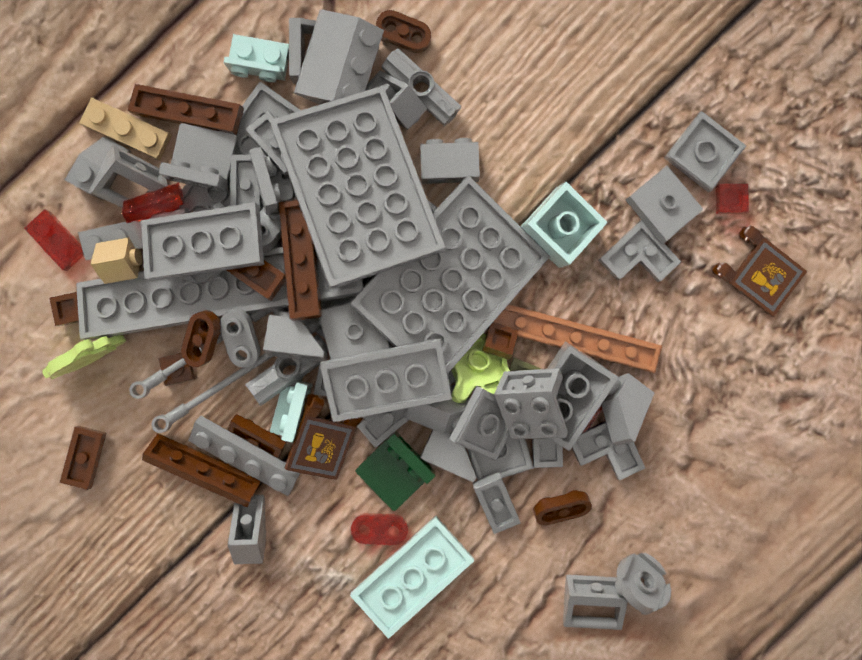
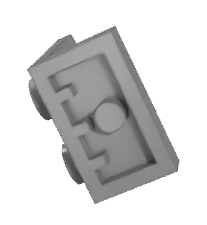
M181 123L171 164L161 162L159 174L169 181L226 193L230 175L231 155H234L237 136Z
M560 368L505 371L494 395L512 439L567 437L568 431L556 398L563 379Z

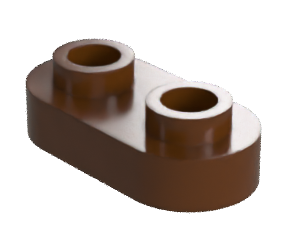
M394 10L384 11L378 16L376 26L384 30L382 40L413 53H421L430 46L431 31L424 22ZM394 25L396 29L393 32H388L386 27ZM416 35L422 37V40L418 43L412 40Z
M200 311L193 314L189 319L181 347V354L184 361L191 367L205 365L213 357L221 330V323L217 315L212 311Z
M573 490L564 495L540 499L534 506L533 512L538 524L551 525L586 515L592 509V504L586 492Z

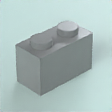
M470 138L455 139V143H443L441 139H430L426 141V144H420L422 184L461 183L468 175L475 182L479 181L478 142H472Z

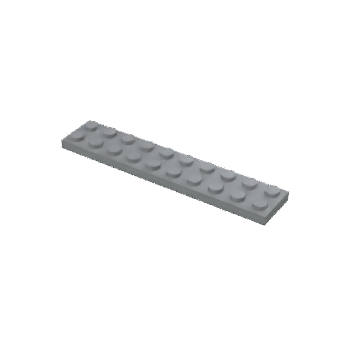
M283 247L263 252L264 260L285 274ZM316 253L321 301L356 296L365 287L364 279L330 290ZM223 270L215 279L199 284L188 282L181 277L149 281L145 279L144 271L138 272L136 279L104 284L101 279L76 283L81 340H94L105 336L112 337L184 325L189 323V319L193 314L203 310L212 311L220 319L227 311L234 308L242 309L250 314L288 307L286 281L274 299L270 301L226 270Z

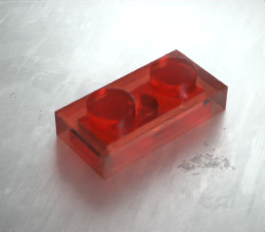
M178 182L123 201L122 215L128 224L133 221L141 222V220H147L152 215L163 211L165 213L173 212L180 205L184 204L183 190Z
M44 209L24 228L64 271H68L84 256L81 244L47 209Z

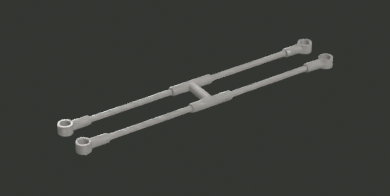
M355 296L348 299L341 305L350 303L355 298ZM284 308L250 313L249 316L252 322H257L271 312L278 316L279 312L286 311ZM319 318L317 320L313 319V321L304 326L310 334H313L321 328L322 324ZM235 324L231 328L238 330V325ZM219 334L217 344L223 341L222 334ZM264 353L258 357L252 366L241 368L187 404H181L166 415L155 417L152 421L153 430L157 433L168 431L172 424L187 415L189 410L273 356H268ZM182 358L165 370H159L143 381L132 383L129 388L131 396L136 399L146 397L152 388L165 381L167 376L187 363ZM139 384L144 388L142 395L136 391V387ZM159 419H163L166 422L164 429L159 427Z

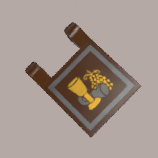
M754 226L743 227L738 234L739 237L755 247L736 272L730 265L722 262L715 264L712 273L729 283L771 317H774L807 273V270L768 241Z
M308 394L305 399L304 414L284 469L337 480L355 429L363 417L344 420V423L317 417L323 409L324 400L315 394Z

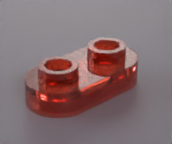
M363 513L358 515L351 525L353 539L361 544L398 545L406 539L408 534L406 520L397 514ZM362 525H367L370 528L368 534L360 532ZM395 526L399 529V533L391 535L388 529Z

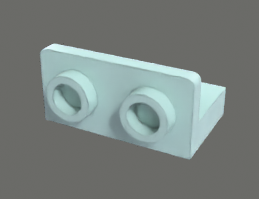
M233 34L229 57H224L223 63L231 71V74L238 77L246 78L249 74L259 76V79L271 83L276 82V79L285 81L289 60V44Z
M296 382L295 386H289L280 392L270 432L281 435V440L294 442L304 414L305 399L311 392V383Z

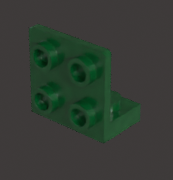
M397 431L390 435L355 470L392 511H396L424 483L428 484L435 477V470L426 461L420 459L421 456Z

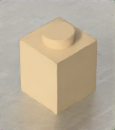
M128 237L96 243L90 265L103 283L107 284L136 279L143 258L140 250L135 248Z

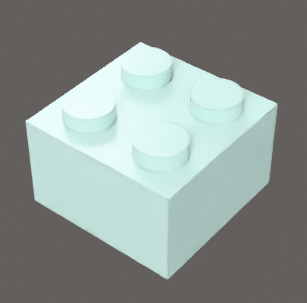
M565 182L556 187L520 227L550 256L549 259L558 268L570 265L608 222Z

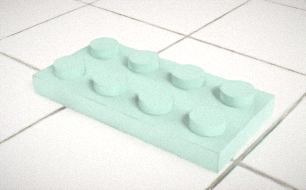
M435 516L350 593V596L389 639L475 560L438 517Z

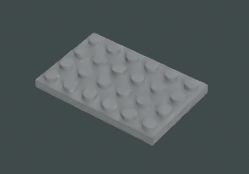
M384 86L269 120L330 290L445 251L446 247Z
M469 175L432 213L446 247L445 251L376 274L349 303L394 347L440 338L447 374L550 257Z

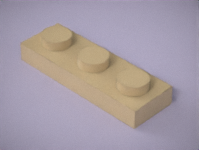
M92 97L79 122L89 129L159 161L172 136L160 128Z

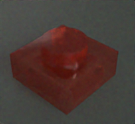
M748 183L718 184L716 186V214H745L749 212Z

